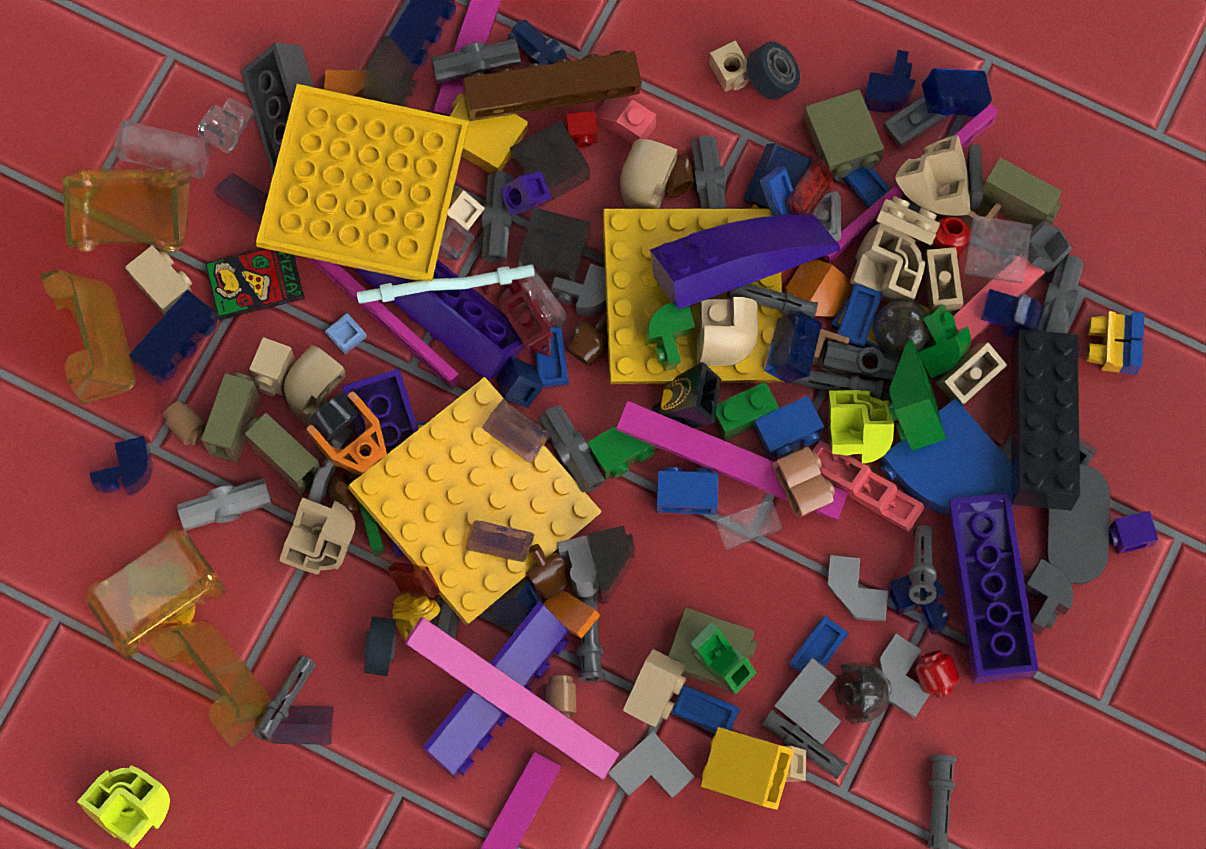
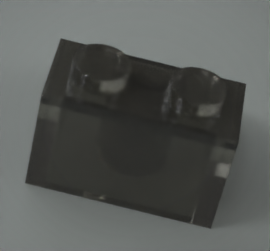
M385 35L366 67L362 98L406 107L408 96L413 97L417 81L413 80L415 68L390 36Z
M624 526L588 533V543L596 569L597 581L599 582L598 591L601 604L609 602L630 569L631 558H635L632 534H626Z

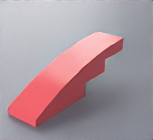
M1023 252L953 316L957 329L968 326L972 341L978 334H982L1001 314H1004L1045 272L1031 265Z
M820 440L813 449L821 460L822 467L819 469L824 479H829L834 487L848 492L847 495L905 531H910L925 509L923 503L899 491L895 484L871 472L870 467L864 463L862 464V462L849 455L832 454L831 446Z

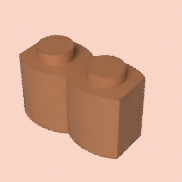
M809 447L781 458L772 464L776 478L784 490L788 503L797 519L834 501V487L829 479H824L819 469L822 467L821 460L815 451L811 452Z

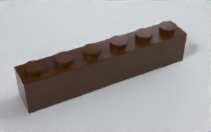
M618 50L610 55L600 57L598 55H587L581 60L575 61L561 59L553 64L543 66L536 63L518 70L504 68L492 74L474 73L467 78H463V94L469 121L637 95L640 93L642 81L635 51Z

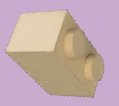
M151 245L125 268L131 279L167 318L194 296L190 289L193 283L182 270L177 273L171 265L174 262L164 250L158 252Z
M956 247L926 250L923 261H925L924 277L928 307L932 311L935 307L944 304L947 311L955 315L963 306Z
M263 337L249 369L256 386L259 387L258 390L269 396H275V393L284 396L285 377L291 366L296 362L291 347Z
M978 343L935 383L950 401L956 398L961 404H965L1004 369L1007 364L989 343Z
M653 649L645 660L623 711L654 727L657 726L661 718L667 720L675 704L670 699L673 693L679 695L686 681V678L682 676L686 665Z

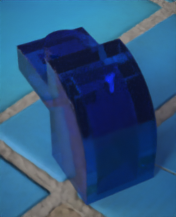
M897 50L892 76L870 72L864 99L868 110L882 113L893 112L902 108L909 101L916 80L910 79L912 63L907 62L908 51Z
M989 289L981 320L1004 326L1003 335L1015 338L1019 329L1038 330L1043 307L1037 300L1027 295L1020 294L1019 297Z
M144 436L114 443L119 466L90 473L92 485L97 491L110 493L119 490V486L124 485L128 495H132L146 486L152 475L153 462L149 444Z
M909 575L890 581L887 589L898 615L921 607L931 635L942 632L945 629L948 615L944 605H938L937 602L946 595V591L937 580L934 582L937 594L933 602L917 604L909 597V588L912 585ZM922 588V596H924L925 588Z

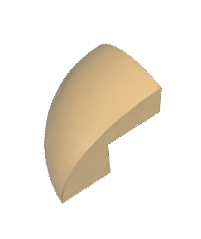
M958 135L942 139L925 147V154L921 158H909L900 167L895 176L897 184L915 204L928 211L942 215L961 216L969 214V179Z

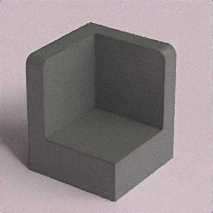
M1041 221L1019 244L1030 264L1047 272H1050L1072 250V245L1061 228L1045 221Z

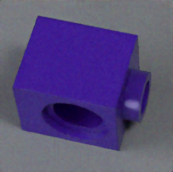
M541 171L519 176L499 189L510 216L532 211L552 199Z
M1150 511L1117 518L1110 525L1109 541L1112 547L1116 546L1118 554L1152 547L1159 540Z

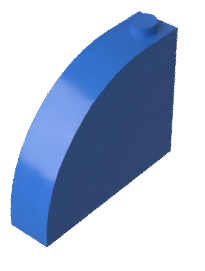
M956 398L939 411L946 435L945 440L913 451L908 440H901L888 450L879 462L882 465L880 469L888 480H894L907 495L923 503L924 507L946 516H950L949 500L954 498L1010 492L1012 504L1011 462Z

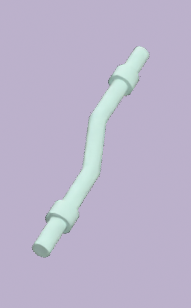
M533 265L511 269L509 266L497 268L495 272L468 277L432 279V282L419 280L393 286L392 283L382 284L377 289L357 292L359 304L377 300L388 302L394 301V297L425 291L468 289L495 283L506 285L511 284L512 280L532 277L535 274Z

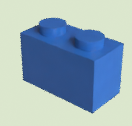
M806 396L756 419L753 429L767 457L771 459L777 456L778 459H781L794 451L793 448L800 444L809 446L820 439V435H822L824 425L809 396Z
M666 467L664 471H658L657 513L716 515L719 473H712V470L708 468L694 469V472H682V469L679 467Z

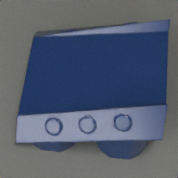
M776 143L767 144L743 201L750 205H757L760 209H770L760 184V180L777 167H785L795 193L813 165L818 170L820 165L814 159L806 158L782 148Z

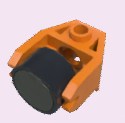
M354 391L350 392L347 396L344 393H340L309 419L311 425L306 428V433L334 466L361 476L387 454L379 420ZM360 414L364 419L365 432L344 449L330 446L327 441L346 428ZM366 449L370 452V455L362 456L360 451Z

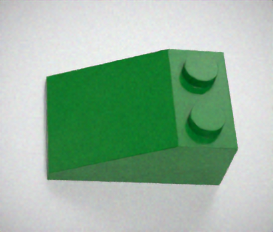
M913 339L908 340L889 389L892 403L887 405L892 420H899L900 422L896 426L901 440H908L913 451L945 440L946 435L930 379Z

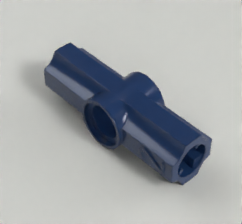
M525 19L519 21L508 34V39L516 40L518 48L528 56L531 64L537 63L543 66L553 64L561 59H569L566 56L565 50L557 41L551 37L546 38Z

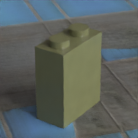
M859 89L805 107L804 122L827 178L834 176L838 178L845 177L855 169L861 167L869 169L882 161L884 147Z
M1001 157L983 187L982 201L993 208L996 203H999L1002 206L1000 214L1031 231L1041 221L1052 224L1063 204L1058 201L1062 193L1061 190Z
M235 372L234 376L227 373L224 374L201 439L210 456L237 464L247 439L245 436L246 428L254 419L261 399L254 381H251L252 378L238 372Z
M267 413L261 418L259 416L254 418L248 424L247 432L245 433L251 449L303 497L312 487L315 474L320 467L318 460Z
M685 607L668 657L686 665L682 676L733 693L702 666L693 655L695 651L690 643L712 622L720 628L730 645L746 657L752 659L758 641L752 640L755 631Z

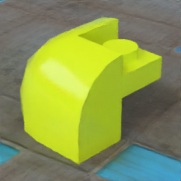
M829 391L828 432L832 454L845 456L861 454L862 464L874 462L883 457L891 448L894 435V421L887 405L889 401H881L871 397L870 391Z
M130 765L129 768H120L112 772L106 770L77 802L106 832L134 848L152 826L158 829L169 810L170 797L161 783L141 769Z

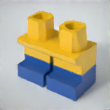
M1109 311L1106 317H1091L1088 322V335L1102 336L1103 341L1102 344L1089 343L1086 361L1100 364L1102 371L1137 375L1142 367L1144 313L1133 312L1131 315H1121Z

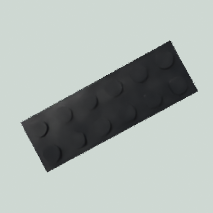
M1019 329L1011 344L1012 505L1071 511L1080 497L1078 334Z

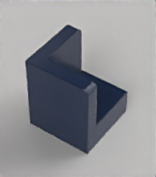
M510 357L496 378L503 398L525 408L530 407L544 386L535 366L514 357Z
M528 579L516 584L491 605L490 608L500 625L505 627L521 624L538 602L543 603Z

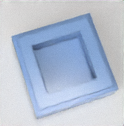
M348 313L325 331V334L344 355L367 337L363 329Z

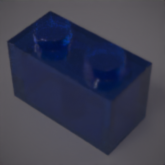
M933 68L921 84L928 114L975 117L992 101L985 71Z
M801 311L778 318L765 372L786 383L808 377L822 323Z

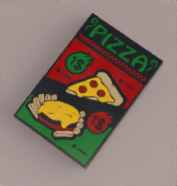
M261 249L205 263L219 320L305 299L293 254Z

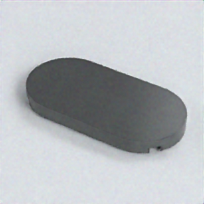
M1080 464V497L1073 509L1069 511L1048 508L1047 561L1063 571L1071 584H1085L1097 578L1105 569L1109 556V486L1104 476L1098 470Z

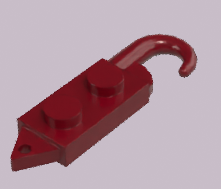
M512 280L511 284H506L508 289L500 296L498 305L529 352L533 350L550 357L551 338L554 335L518 280ZM489 285L482 286V290L486 295L489 294Z

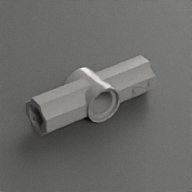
M262 478L236 487L228 485L209 491L207 496L178 504L177 507L180 520L186 531L212 522L226 523L241 517L242 513L271 505L272 502L266 482Z

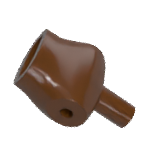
M685 154L677 155L676 163L666 183L665 191L670 197L685 194L696 184L692 167Z
M603 312L595 325L580 321L565 348L571 355L588 366H591L608 350V336L604 333L607 328V312Z
M346 474L337 475L331 478L328 483L330 502L332 506L334 501L339 502L353 515L359 508L356 497L348 489L351 483Z
M534 544L529 548V552L536 564L525 573L526 577L542 598H550L569 584L566 564L557 552L545 557L539 544Z

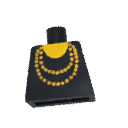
M702 362L676 376L673 381L667 382L664 386L662 402L654 404L652 411L692 428L712 424L715 422L721 378Z

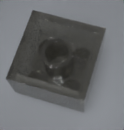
M561 120L510 147L511 161L520 176L539 171L542 172L552 199L543 203L540 207L590 180V166Z
M534 207L518 259V267L533 265L535 277L554 281L555 277H559L576 283L591 234V222Z

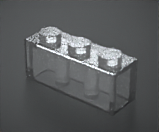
M125 120L121 122L114 144L117 155L121 160L202 179L211 153L206 139Z

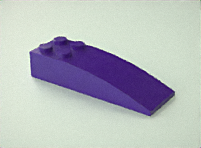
M814 214L778 215L731 222L692 233L689 236L650 249L654 278L677 310L839 251L840 245Z
M399 368L342 386V393L347 396L350 392L354 391L379 420L387 454L410 437V431L414 434L419 430ZM359 414L352 421L357 438L365 432L366 428L364 419ZM361 450L363 456L370 455L368 450ZM390 538L396 558L405 556Z
M1010 492L950 499L949 506L955 564L973 684L1034 677L1039 669Z

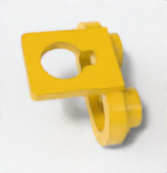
M405 593L394 600L395 606L392 610L394 616L392 619L396 620V626L405 641L409 636L407 629L411 632L421 617L430 621L438 615L440 607L437 601L428 599L427 596L413 597L409 593Z

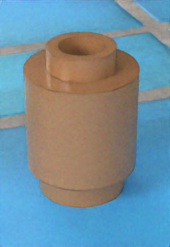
M177 401L168 407L163 417L166 420L165 424L184 445L199 443L207 424L188 404Z
M566 675L549 677V684L545 686L546 703L570 719V716L577 714L576 684L573 683V677Z

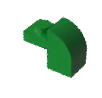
M673 303L666 304L654 313L646 326L644 333L645 346L657 343V346L654 348L655 356L658 363L663 364L664 371L675 369L681 362L674 338L690 335L695 329L690 307L687 306L677 310Z
M944 304L935 307L923 318L934 340L928 342L918 353L931 378L951 370L965 357L971 345V335L968 326L957 329L953 315L947 311Z
M712 622L690 643L695 651L693 655L702 666L734 694H737L757 673L748 658L730 645L720 628Z

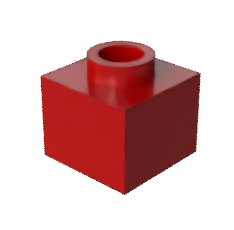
M595 111L566 114L569 146L575 145L578 148H586L593 143H598Z

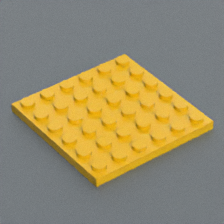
M297 84L259 228L256 247L415 281L425 280L432 282L469 121Z
M770 209L603 210L610 384H666L673 381L676 376L697 365L696 336L700 332L699 302L689 306L695 324L693 332L690 335L674 338L681 359L680 364L675 369L664 371L663 364L658 363L654 349L657 343L645 346L644 333L648 322L659 308L672 303L654 278L650 249L689 236L692 233L731 222L772 216ZM781 272L749 283L782 293ZM728 292L709 299L731 300L733 297H728ZM757 305V342L748 357L735 365L708 366L721 378V383H776L787 380L784 319L779 310Z
M485 377L348 486L351 493L413 565L417 567L466 626L526 577L525 573L536 564L529 552V548L532 545L539 544L545 557L558 550V542L570 540L602 513L585 492L582 493L577 482ZM424 569H427L429 571L432 578L426 573Z

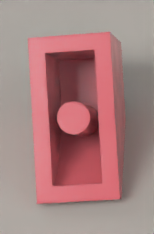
M622 97L606 99L595 112L598 124L633 145L635 140L648 139L656 128V114L633 99Z

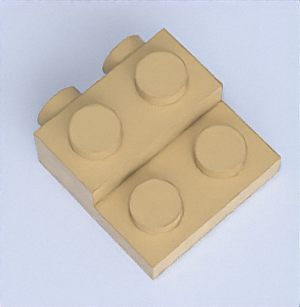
M893 196L892 201L885 199L876 219L877 222L932 245L940 222L935 221L936 214L923 208L920 209L919 213L908 209L910 203L896 196Z

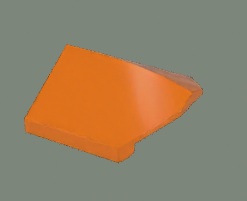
M814 259L799 266L786 286V291L793 293L794 297L818 302L815 316L835 319L845 301L850 297L854 284H851L850 279L834 265Z

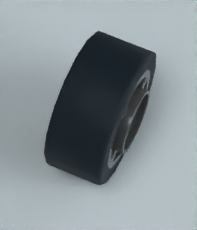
M772 41L751 52L747 58L746 69L748 77L754 88L767 99L777 100L798 87L800 83L798 64L792 53L782 44Z
M372 617L370 631L366 632L363 658H366L364 673L388 676L390 662L394 660L397 635H394L395 619Z

